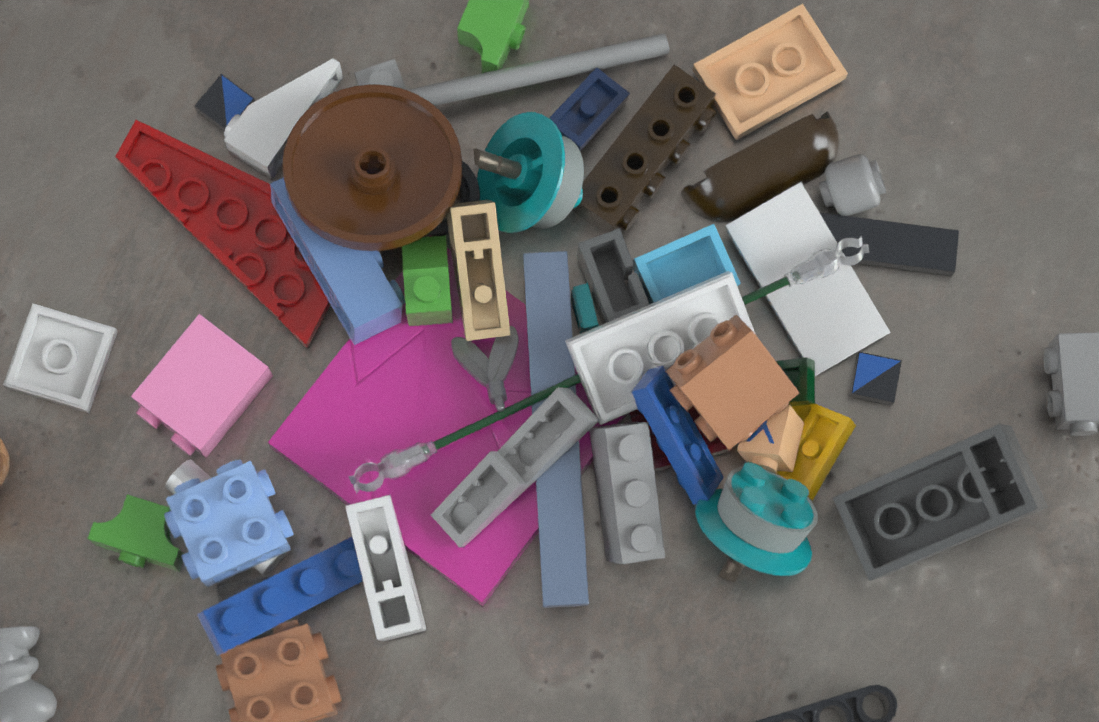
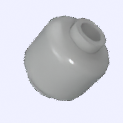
M862 154L830 163L825 170L826 181L819 183L826 207L834 205L837 212L842 216H850L877 207L880 204V195L886 193L877 161L870 162Z

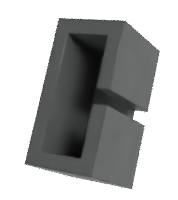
M620 228L578 243L577 258L603 324L649 305L638 274H632L634 264Z

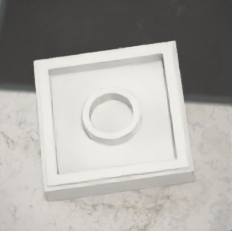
M32 303L3 386L6 389L90 413L118 331L111 326Z

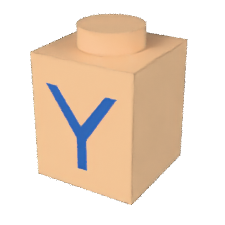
M788 405L783 411L772 415L758 426L747 440L739 443L737 452L747 463H755L775 474L776 471L793 472L804 422L794 409Z

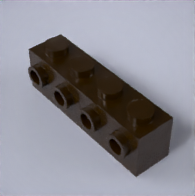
M674 64L583 181L582 200L572 211L604 234L619 228L624 232L628 231L640 214V210L636 208L645 196L652 199L666 180L662 173L671 162L677 166L691 147V144L687 141L697 129L702 133L713 120L717 112L712 109L716 93Z

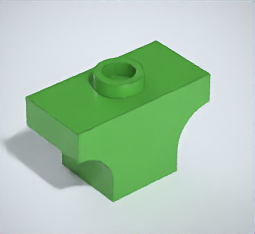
M529 0L468 1L457 27L458 43L472 48L481 56L482 73L502 69L510 49L518 50L526 26L521 23L529 7Z
M128 494L120 513L108 522H93L87 538L95 546L120 553L119 561L138 568H144L145 563L150 562L180 572L183 564L182 555L184 553L173 545L171 531L164 516L171 509Z

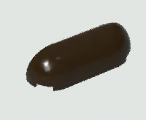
M828 111L818 119L813 114L808 115L706 169L704 173L707 178L694 185H686L680 194L690 209L699 216L714 222L734 221L801 182L805 185L823 175L826 167L835 161L838 153L839 135L836 124Z

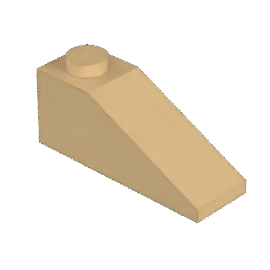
M482 200L454 204L453 207H450V211L447 214V222L466 341L510 336L495 202Z

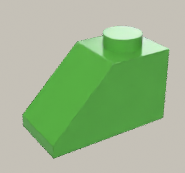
M446 236L422 237L402 246L408 325L421 326L453 323Z

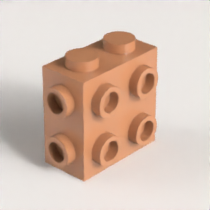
M737 315L715 326L710 336L694 349H689L679 355L674 365L666 370V373L676 384L670 389L673 396L686 411L692 407L696 409L700 416L694 422L710 442L718 437L729 450L737 443L747 440L758 426L772 415L783 411L789 402L799 394L798 390L752 329Z
M298 620L281 623L272 628L273 635L257 640L254 637L220 654L223 663L216 665L218 679L223 691L231 690L235 707L228 709L231 722H316L337 715L334 704L341 702L342 699L334 675L326 677L321 660L329 658L321 632L313 634L308 624L300 626Z

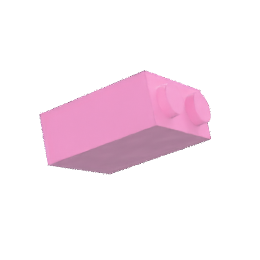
M199 314L131 397L140 407L136 414L155 429L163 424L174 433L170 440L182 451L191 456L196 450L207 458L273 375L267 365Z

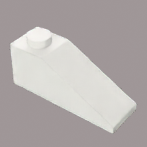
M331 59L248 105L241 116L236 114L230 120L224 132L226 137L224 142L229 154L272 180L283 165V155L287 139L299 118L316 102L332 94L343 79L340 62Z
M387 495L345 506L377 640L387 641L426 631L416 584L391 496Z

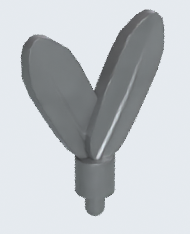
M510 326V336L496 337L489 359L473 342L466 341L465 338L455 337L451 341V348L455 359L476 381L487 388L489 401L491 404H495L496 410L499 412L505 409L504 402L507 400L504 381L513 364L519 342L517 331L513 326Z

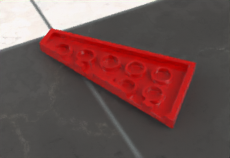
M135 120L115 156L117 161L308 348L331 304L271 202L270 184L143 122Z

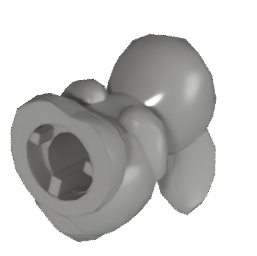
M39 627L0 628V722H46L55 714L57 700L53 692L31 679V676L38 669L39 663L36 657L29 655V649L37 642Z

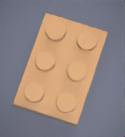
M803 4L693 64L692 68L699 82L716 93L714 106L736 140L846 79L848 74Z

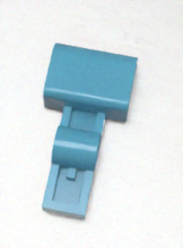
M715 224L632 260L634 273L638 274L649 305L727 271L732 272L737 286L741 284Z

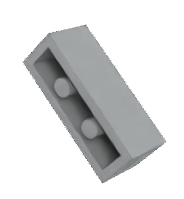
M627 422L592 427L589 432L606 561L623 565L665 558L648 422Z

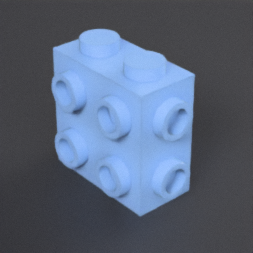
M241 460L229 462L216 470L217 476L204 482H200L199 478L186 481L174 488L176 494L166 498L171 511L164 514L169 529L175 539L180 536L183 537L189 551L182 555L188 573L192 580L200 577L207 587L291 550L286 539L294 535L289 521L283 510L277 513L274 512L268 498L276 494L271 480L265 469L257 472L251 461L244 464Z

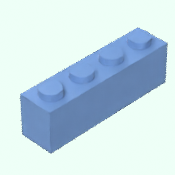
M284 177L270 183L271 202L353 344L356 345L401 323L402 305L405 304V298L395 280L388 281L381 270L384 268V263L379 251L354 250L339 246L313 232L295 212L287 195Z

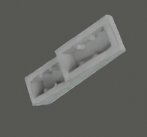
M558 387L498 451H490L437 507L431 516L460 548L465 547L600 420L570 388Z

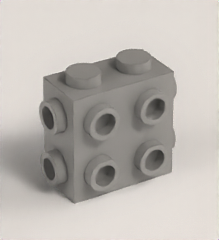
M1099 332L1058 334L1049 343V347L1045 348L1043 358L1045 372L1052 376L1053 391H1049L1047 396L1049 416L1055 417L1056 430L1070 429V435L1073 436L1096 434L1097 428H1099Z

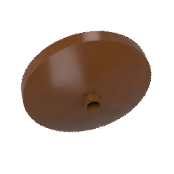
M367 84L334 92L316 102L299 118L285 145L283 175L285 188L292 207L300 219L313 232L342 247L363 251H381L410 244L431 232L442 222L449 213L450 207H453L459 193L462 179V155L453 127L442 112L432 103L402 88L389 85Z

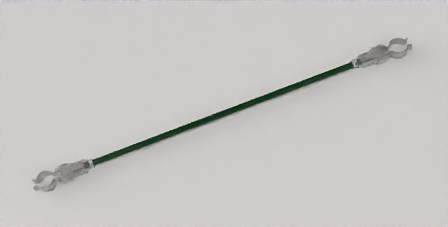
M862 236L859 239L845 238L837 243L836 250L822 249L817 251L808 260L794 266L789 273L784 274L783 278L743 296V303L747 305L787 285L790 287L794 284H805L815 278H825L834 274L841 264L847 266L855 265L862 260L864 253H869L868 244L862 243ZM846 247H861L859 253L854 256H838L839 252ZM576 374L506 407L501 412L497 411L436 441L418 442L405 449L392 450L381 458L379 464L364 463L356 469L354 476H348L350 482L354 484L353 487L356 494L360 490L365 492L375 491L382 485L385 478L393 480L408 474L413 467L426 462L432 454L437 453L438 449L548 398L558 387L570 388L580 383V377ZM366 472H379L377 479L371 483L364 484L358 482L359 478Z

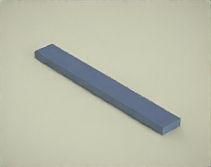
M567 251L523 253L531 396L575 375L574 362L565 340L573 337ZM574 385L570 389L576 394V385ZM546 399L532 405V414ZM578 440L536 480L543 608L589 605Z

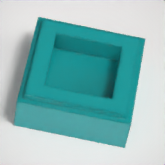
M588 283L574 286L573 290H571V303L579 334L598 327L599 324Z

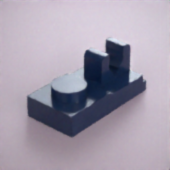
M596 67L549 119L556 124L561 135L571 139L581 151L626 103L630 93Z

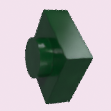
M807 357L776 361L799 392L788 405L815 404V361Z

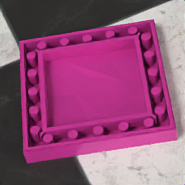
M447 248L453 323L409 326L406 304H403L401 323L356 345L349 339L271 437L268 444L272 450L347 506L390 495L405 549L483 607L539 533L536 481L462 548L452 540L431 514L490 451H498L532 415V405L438 450L435 449L433 441L497 412L495 404H491L489 401L487 388L476 381L458 363L452 352V339L455 337L465 338L452 254L451 250ZM402 271L395 281L399 285L405 298L404 278ZM505 290L509 326L515 327L519 339L517 353L508 376L504 381L507 400L504 402L506 408L531 396L526 304ZM496 337L472 340L471 342L489 359ZM574 365L575 375H576V374H578V372H577L576 367H575V365ZM582 382L576 384V395L593 412ZM627 414L602 425L597 423L593 427L620 424ZM589 431L579 439L581 475L593 461ZM417 445L420 447L428 446L430 453L425 455V460L405 468V473L385 478L382 485L375 491L365 492L360 490L356 494L353 487L354 484H351L348 476H354L356 469L364 463L379 464L394 452L398 455ZM391 464V465H390L389 467H387L386 469H390V468H394V467H393V465ZM366 472L359 478L358 482L364 484L371 483L377 479L379 472Z

